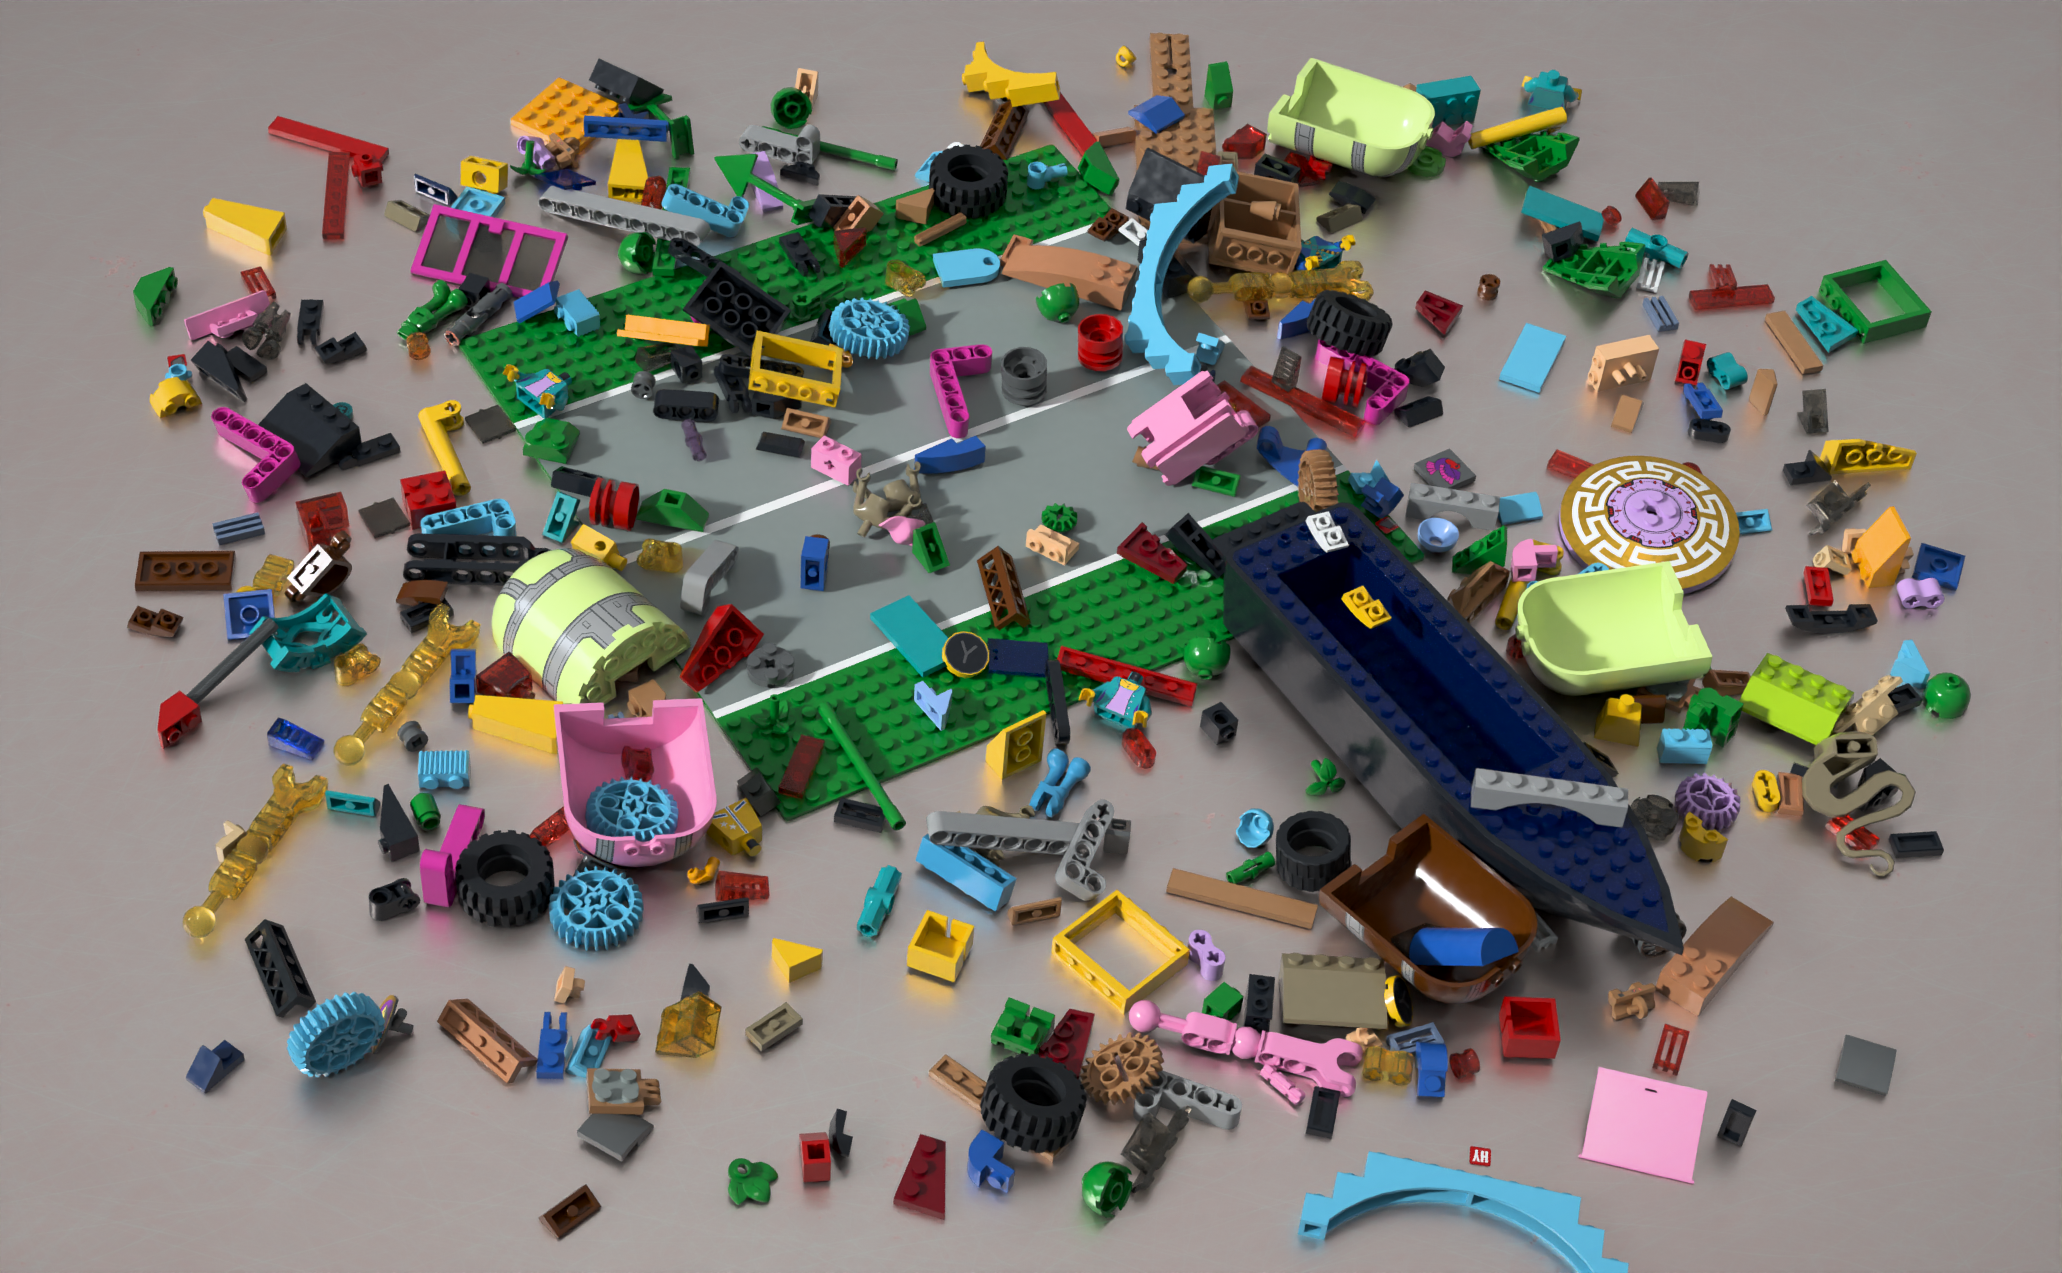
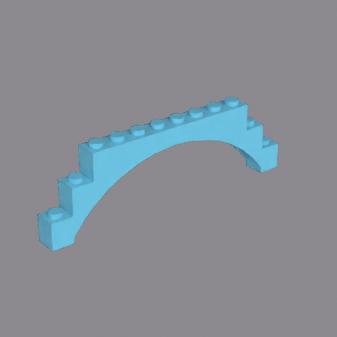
M1233 164L1209 166L1207 175L1204 177V183L1182 185L1180 194L1177 196V202L1155 204L1153 213L1150 215L1151 223L1149 230H1147L1146 246L1143 248V261L1139 266L1140 275L1139 280L1136 281L1135 298L1132 299L1133 308L1128 318L1129 326L1128 331L1125 333V343L1129 346L1132 353H1145V358L1153 369L1165 368L1166 375L1170 378L1173 385H1183L1199 374L1201 364L1195 353H1188L1169 336L1166 330L1161 303L1164 278L1176 249L1190 229L1217 203L1230 194H1236L1239 176Z
M1368 1152L1363 1177L1352 1173L1337 1172L1332 1198L1321 1194L1306 1193L1298 1230L1299 1235L1324 1240L1326 1233L1341 1223L1377 1208L1415 1202L1448 1203L1479 1209L1514 1222L1551 1245L1579 1273H1628L1629 1263L1621 1262L1614 1258L1607 1259L1602 1257L1605 1230L1591 1225L1584 1226L1578 1224L1581 1197L1573 1196L1569 1193L1546 1190L1542 1187L1522 1185L1515 1181L1499 1180L1487 1175L1481 1176L1467 1173L1459 1169L1444 1168L1436 1164L1421 1163L1409 1158L1389 1156L1381 1152Z

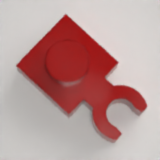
M632 1014L609 1015L606 1020L597 1018L594 1019L590 1026L591 1029H599L595 1036L596 1040H605L611 1036L614 1042L637 1041L641 1035Z

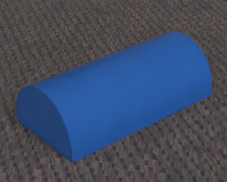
M1423 928L1414 935L1410 944L1409 954L1410 961L1415 965L1484 966L1519 951L1515 938L1504 928Z

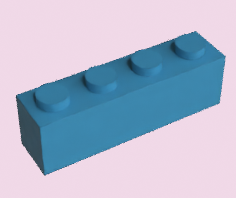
M929 833L922 838L916 861L925 868L941 876L947 882L955 885L967 895L972 896L995 912L1009 902L1017 878L968 847L933 844L929 839Z

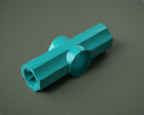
M1631 228L1625 239V242L1645 244L1644 253H1646L1645 256L1650 261H1653V259L1657 260V262L1664 261L1681 269L1688 258V252L1668 244V240L1662 235L1655 234L1650 236Z
M890 865L882 867L874 886L870 887L867 891L864 909L857 923V930L864 936L872 937L877 935L885 916L889 915L892 910L895 893L902 879V873L896 867Z

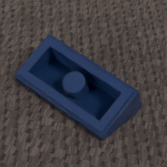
M414 174L415 192L449 206L458 198L451 188Z

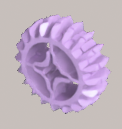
M1704 772L1702 776H1699L1697 773L1692 777L1687 776L1679 784L1678 790L1675 793V808L1678 811L1677 815L1683 816V822L1690 811L1703 821L1702 827L1708 830L1715 828L1720 832L1723 827L1728 829L1740 812L1741 804L1737 789H1732V783H1725L1724 777L1718 779L1715 777V774L1710 777Z

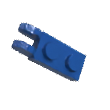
M1690 383L1684 385L1683 392L1685 397L1689 399L1701 419L1712 420L1713 418H1722L1723 409L1704 383H1697L1696 389Z
M544 1012L536 1076L539 1079L564 1078V1049L568 1040L567 1012H561L559 1016L560 1029H550L552 1024L551 1012Z

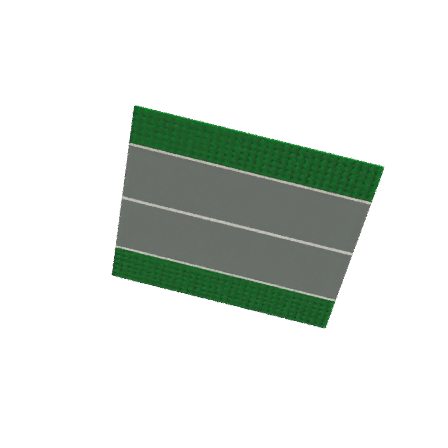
M1047 145L1003 160L1008 169L1007 196L1004 204L996 212H990L986 217L979 216L977 219L967 217L966 224L921 247L915 244V235L952 216L948 212L944 213L934 204L926 224L898 219L896 217V200L928 190L929 185L874 203L884 213L871 231L848 241L834 228H820L812 223L713 256L737 270L741 276L791 309L788 321L777 335L810 342L818 318L827 308L833 312L835 307L839 306L840 303H845L846 300L852 302L853 298L860 300L863 297L864 300L871 298L872 301H877L879 299L880 303L887 302V304L903 298L907 301L914 298L917 299L926 324V330L908 336L904 349L900 350L899 354L894 353L893 357L887 355L886 359L879 356L876 360L875 357L868 359L867 356L860 357L859 354H851L853 364L848 368H841V386L836 408L802 401V407L798 410L830 417L831 425L826 437L862 454L861 468L863 471L860 478H865L870 472L871 479L867 483V488L872 494L885 500L886 495L883 488L893 481L903 479L910 488V478L906 475V467L909 464L910 468L914 470L915 454L951 438L956 443H959L975 435L986 446L985 462L958 471L932 474L919 473L917 476L923 504L920 509L912 510L915 519L923 520L926 525L932 522L936 523L950 566L932 573H928L912 553L913 546L897 544L887 529L871 526L865 538L857 534L864 522L853 513L856 493L853 491V484L856 481L858 485L859 481L856 478L847 486L811 468V448L821 438L782 430L785 415L775 419L752 415V410L747 413L744 411L741 401H738L739 411L737 413L731 412L729 403L726 401L714 375L715 366H718L720 356L724 354L750 356L709 329L708 347L691 345L702 360V378L682 384L671 368V351L689 345L617 336L618 329L625 330L626 315L694 323L690 315L683 311V308L707 277L688 265L676 268L674 276H652L586 298L600 314L599 330H592L591 333L588 332L587 334L580 335V337L567 329L565 321L562 318H558L553 309L532 316L520 324L517 321L462 339L459 344L460 349L524 442L526 433L532 430L535 424L544 418L517 399L516 382H510L507 376L503 375L506 365H513L518 368L519 372L524 374L537 373L543 369H549L556 376L563 372L570 375L572 383L568 385L569 398L564 410H556L548 418L571 423L580 430V435L567 464L536 458L551 481L553 471L563 466L602 476L607 482L609 479L615 480L616 491L622 481L638 484L640 491L638 511L643 500L663 489L687 493L709 513L704 532L636 520L632 530L627 531L615 529L613 518L608 527H603L601 522L599 525H591L589 520L590 497L557 489L558 492L580 499L581 501L575 515L580 524H585L613 540L617 545L619 554L627 558V565L622 571L613 568V570L685 631L690 640L691 647L673 658L681 671L717 606L733 604L764 633V636L754 650L763 647L766 643H773L776 647L785 649L794 657L793 677L782 686L776 687V684H768V687H762L752 682L748 677V655L739 660L735 666L720 674L716 680L701 691L697 692L749 770L752 771L756 767L760 770L781 801L775 808L785 821L793 820L837 802L840 798H846L868 789L834 733L819 714L817 708L823 702L831 704L839 716L843 727L879 783H883L995 737L1003 729L1043 710L1047 713L1046 715L1050 714L1044 667L1046 660H1057L1061 646L1150 671H1156L1184 659V644L1189 645L1190 639L1214 638V643L1221 644V640L1226 642L1234 639L1235 637L1223 624L1224 573L1218 579L1179 552L1165 534L1189 513L1213 540L1220 535L1300 502L1298 487L1281 475L1258 452L1256 445L1259 431L1262 427L1272 426L1278 430L1283 446L1297 450H1306L1308 441L1319 437L1188 293L1167 299L1162 292V315L1169 336L1188 353H1195V355L1199 346V342L1196 341L1198 333L1218 338L1225 343L1216 364H1204L1207 366L1208 372L1215 370L1214 383L1220 389L1221 394L1223 392L1228 394L1230 397L1228 402L1237 413L1241 410H1247L1258 426V433L1213 465H1203L1241 475V482L1235 497L1192 487L1196 471L1177 484L1167 486L1163 482L1161 477L1163 473L1161 471L1137 467V464L1132 462L1138 446L1147 447L1151 443L1141 434L1132 439L1127 430L1128 426L1132 424L1133 419L1182 385H1173L1170 378L1166 375L1165 368L1153 369L1149 361L1146 360L1145 353H1132L1129 346L1126 345L1125 333L1128 331V318L1133 308L1132 299L1135 298L1136 281L1139 280L1140 263L1137 260L1139 246L1121 232L1105 242L1087 232L1092 224L1099 217L1104 218L1111 208L1091 185L1084 181L1081 174L1054 145ZM1032 162H1042L1048 165V167L1064 163L1067 167V176L1053 178L1045 182V186L1041 189H1032L1027 185L1028 166ZM799 232L819 262L820 272L814 273L811 267L807 266L808 276L803 277L798 269H795L780 246L779 237ZM1015 234L1032 239L1033 245L1078 249L1136 265L1137 271L1134 286L1121 311L1079 298V308L1068 322L1060 323L1047 320L1037 307L1036 297L1038 296L1040 299L1043 296L1041 292L1047 288L1003 275V266H1000L998 276L991 281L943 288L933 262V254L968 249H986L996 254L1000 260L1012 236ZM835 281H843L845 290L822 302V310L811 315L809 320L797 321L793 318L794 304L792 298L795 294L805 292L812 287L821 290ZM1107 314L1117 318L1123 325V357L1119 366L1112 370L1093 371L1085 368L1078 360V325L1082 319L1090 315ZM979 344L988 345L992 349L991 370L984 374L957 377L969 413V427L967 436L964 438H954L948 433L930 376V354L937 349ZM1031 347L1039 350L1047 359V393L1042 400L1035 404L1016 405L1005 399L1002 394L1001 362L1005 353L1011 349ZM761 355L763 360L800 366L804 370L803 378L832 384L833 370ZM639 371L650 372L656 379L653 393L648 399H639L631 392L634 376ZM742 377L752 402L755 391L748 389L749 378ZM662 389L715 393L719 397L718 416L711 422L658 418L653 413L656 392ZM769 432L802 438L805 444L800 458L756 450L761 433ZM1327 447L1326 451L1330 453L1332 462H1334V469H1336L1338 502L1356 506L1412 565L1423 561L1424 553L1400 527L1386 534L1375 525V522L1383 518L1377 517L1361 506L1365 496L1363 494H1356L1348 481L1351 473ZM1054 503L1060 506L1065 503L1066 507H1073L1074 512H1077L1078 520L1076 526L1069 531L1058 532L1079 543V550L1065 566L1026 547L1027 531L1029 529L1036 530L1040 524L1044 526L1041 520L1042 511L1046 509L1047 505L1053 506ZM899 511L888 512V517L893 516ZM1059 514L1057 516V520L1059 521V518H1061L1063 515ZM1141 522L1147 526V530L1152 535L1156 534L1160 538V543L1165 548H1170L1187 564V571L1175 584L1117 554V547ZM820 534L826 536L830 541L828 572L824 591L800 588L801 554L805 536L810 537ZM719 540L738 546V556L734 565L711 590L710 604L706 614L701 616L680 609L685 574L713 541ZM997 546L1009 553L1014 561L1031 621L1024 628L1015 621L1001 630L995 628L977 560ZM993 559L985 564L987 569L991 568L994 562ZM997 575L994 576L991 586H995L998 580ZM999 592L995 600L997 603L1000 602L1003 592ZM910 595L948 638L962 631L971 632L981 637L989 650V662L983 672L971 678L956 676L947 669L948 666L922 677L870 619V613ZM1008 609L1003 610L1000 619L1009 614ZM766 665V668H775L774 665ZM1061 671L1067 707L1080 702L1078 699L1082 689L1088 688L1093 690L1104 684V682ZM924 681L929 688H932L936 695L952 689V704L946 727L942 731L914 701L915 684ZM773 694H777L780 697V702L786 700L788 703V718L780 721L788 724L790 727V731L785 734L773 733L772 725L766 729L760 728L750 718L753 714L770 716V696Z

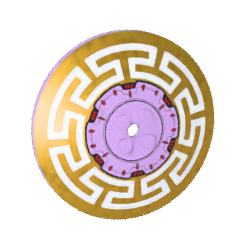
M1624 456L1608 459L1589 467L1580 473L1567 488L1559 513V527L1563 541L1570 554L1584 569L1594 563H1602L1611 570L1670 561L1684 592L1683 594L1704 588L1718 579L1732 563L1739 543L1738 518L1732 504L1722 490L1696 470L1664 458ZM1648 511H1653V512L1657 513V515L1649 514V513H1647V512H1648Z

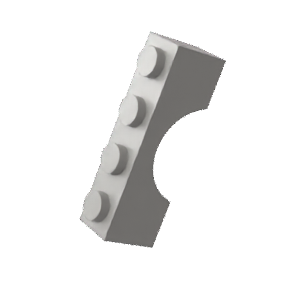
M1411 483L1405 517L1426 520L1438 512L1453 511L1465 516L1472 528L1494 531L1499 513L1500 497Z

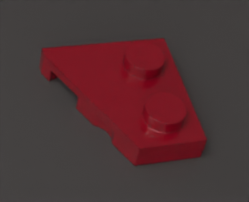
M1425 290L1416 302L1415 309L1442 334L1446 335L1461 314L1463 305Z

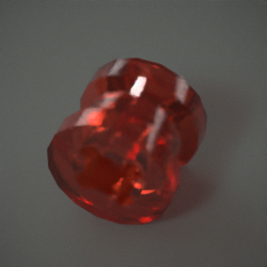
M1472 1048L1465 1049L1461 1054L1453 1053L1449 1057L1451 1070L1458 1079L1464 1078L1468 1073L1476 1074L1480 1071L1478 1056Z

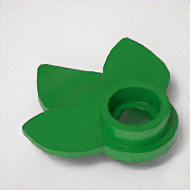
M744 1158L735 1159L728 1167V1176L731 1180L728 1193L737 1205L743 1203L747 1196L756 1201L768 1203L771 1195L769 1182L776 1180L778 1174L767 1163H751ZM740 1167L745 1169L746 1173H740L738 1171V1168Z

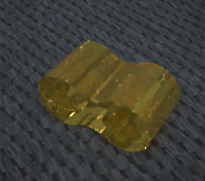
M272 554L268 555L263 567L254 576L253 588L256 590L272 589L273 596H278L288 580L287 577L294 571V561Z
M1371 1046L1365 1050L1362 1074L1371 1081L1383 1080L1399 1086L1408 1085L1412 1081L1414 1057L1406 1051H1388L1379 1046Z

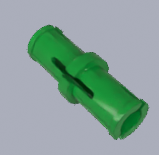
M1266 852L1253 860L1248 859L1243 862V865L1226 873L1227 881L1239 884L1249 878L1254 879L1258 877V873L1273 867L1276 864L1275 859L1270 852Z

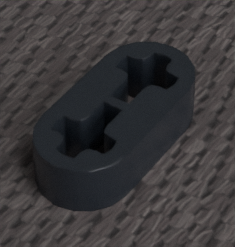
M1697 418L1690 422L1688 428L1690 437L1716 443L1726 442L1731 428L1726 423Z

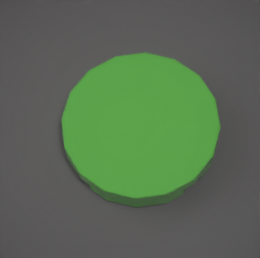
M1425 146L1424 150L1422 149L1420 155L1408 169L1418 176L1434 177L1444 171L1446 159L1445 157L1443 158L1439 150Z

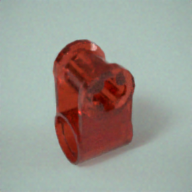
M624 746L621 763L626 780H629L631 776L633 780L639 781L640 778H642L643 782L651 780L654 773L651 749L648 747L644 749H631L630 746Z

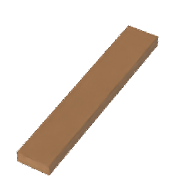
M1175 868L1172 869L1166 889L1168 893L1308 929L1313 927L1318 908L1316 904Z
M945 1054L929 1070V1076L981 1112L980 1103L987 1082ZM1069 1144L1062 1148L1059 1147L1056 1151L1049 1152L1045 1150V1152L1039 1154L1053 1163Z

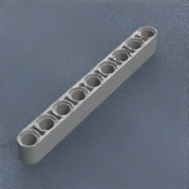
M555 185L550 186L538 200L541 209L548 213L634 233L648 232L655 238L671 241L673 238H682L695 246H699L710 232L709 224L700 218Z

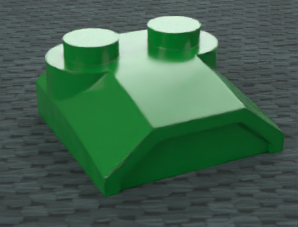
M551 418L538 421L534 428L525 435L523 455L567 464L580 435V430L566 421Z

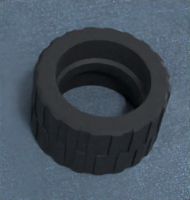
M1323 811L1296 813V815L1290 816L1285 822H1282L1276 833V865L1282 880L1286 881L1291 887L1301 891H1320L1322 887L1350 868L1351 835L1347 825L1340 818L1335 817V815L1324 813ZM1318 846L1326 848L1331 852L1321 856H1306L1296 851L1304 847Z

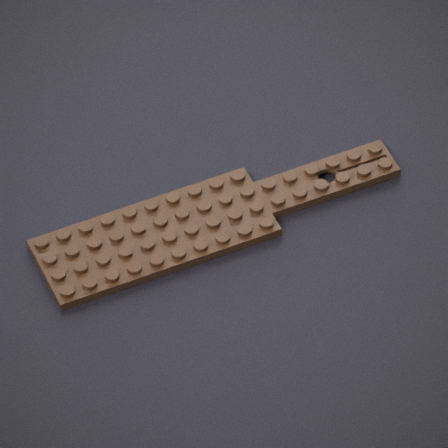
M1150 33L1152 98L1156 95L1172 97L1185 114V118L1157 134L1134 118V129L1136 130V172L1145 150L1150 148L1205 176L1209 166L1217 165L1213 109L1193 108L1189 35ZM1173 68L1177 72L1175 75H1169L1165 69ZM1138 216L1139 224L1149 230L1151 222ZM1208 231L1206 235L1194 244H1209ZM1185 239L1181 241V243L1193 244Z

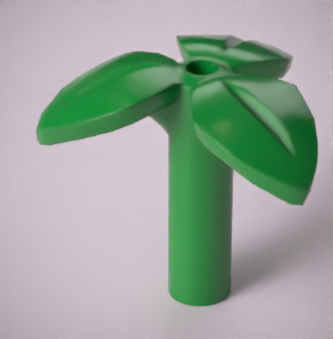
M531 140L526 141L525 161L522 167L510 165L512 170L522 175L529 173L531 176L546 171V168L536 169V164L533 162L534 141Z
M777 694L770 696L769 717L765 714H753L750 717L753 723L760 728L766 729L772 725V732L775 734H785L790 731L788 724L780 722L788 718V703L786 700L780 702V697Z
M1325 758L1322 764L1319 760L1311 762V767L1321 782H1314L1305 790L1307 794L1314 796L1324 795L1327 787H1330L1332 793H1335L1345 786L1346 781L1343 778L1334 779L1337 770L1329 759Z

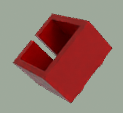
M445 470L400 479L402 500L412 530L420 529L421 520L427 515L456 509V500Z
M1504 996L1499 1013L1501 1033H1503L1504 1057L1555 1059L1561 1041L1555 998Z

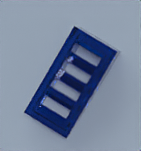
M279 717L267 732L269 746L310 760L314 759L324 745L323 739ZM311 743V746L306 749L307 744Z

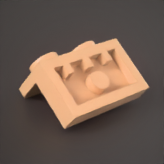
M1041 524L1036 530L1029 529L1027 531V548L1064 566L1079 550L1078 542Z

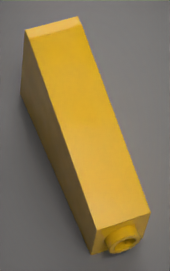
M617 139L608 181V198L650 203V182L639 140Z
M212 198L208 206L206 205L203 210V217L206 219L207 228L267 255L273 253L287 230L285 212Z
M475 695L474 705H469L468 718L472 719L474 730L548 753L557 754L558 745L554 705L563 704V701Z

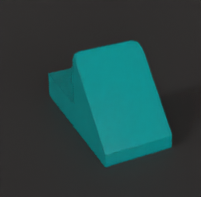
M557 491L542 535L564 543L579 525V521L574 520L581 500Z

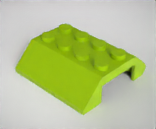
M1767 653L1752 674L1739 702L1744 704L1743 712L1817 745L1823 739L1831 736L1841 714L1852 703L1854 692L1843 685H1838L1825 679L1821 675L1813 674L1801 666L1791 664L1779 656Z

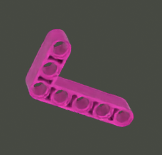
M1318 340L1316 359L1327 367L1331 356L1345 359V369L1348 370L1351 363L1356 361L1355 371L1358 372L1360 371L1361 363H1367L1368 378L1366 387L1374 391V393L1368 398L1366 403L1365 422L1371 425L1381 424L1395 408L1405 401L1409 387V378L1406 375L1372 357L1351 354L1347 351L1339 350L1332 345L1330 346L1323 340Z
M979 344L937 349L930 354V376L948 433L954 438H964L967 436L969 427V413L957 377L984 374L991 370L992 349L988 345Z
M220 407L212 412L211 419L220 436L262 459L242 479V485L251 502L260 503L266 500L300 467V460L291 443L227 407Z
M459 804L440 851L424 849L420 860L424 903L448 908L452 906L457 893L456 862L463 849H468L467 845L474 839L477 841L484 823L485 809Z

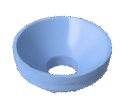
M1429 518L1419 525L1417 537L1420 544L1427 550L1441 553L1455 547L1459 538V532L1457 527L1446 519ZM1437 540L1440 541L1442 545H1433L1430 543V541Z

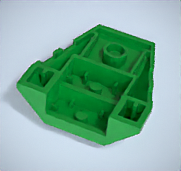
M1541 131L1540 134L1531 133L1483 146V148L1524 177L1540 182L1568 166L1580 139L1567 133L1559 132L1558 135L1554 136L1548 135L1547 131Z
M1619 242L1620 246H1607V243H1600V247H1588L1587 244H1581L1576 253L1569 258L1557 262L1549 259L1543 266V271L1600 295L1621 298L1639 276L1645 244Z

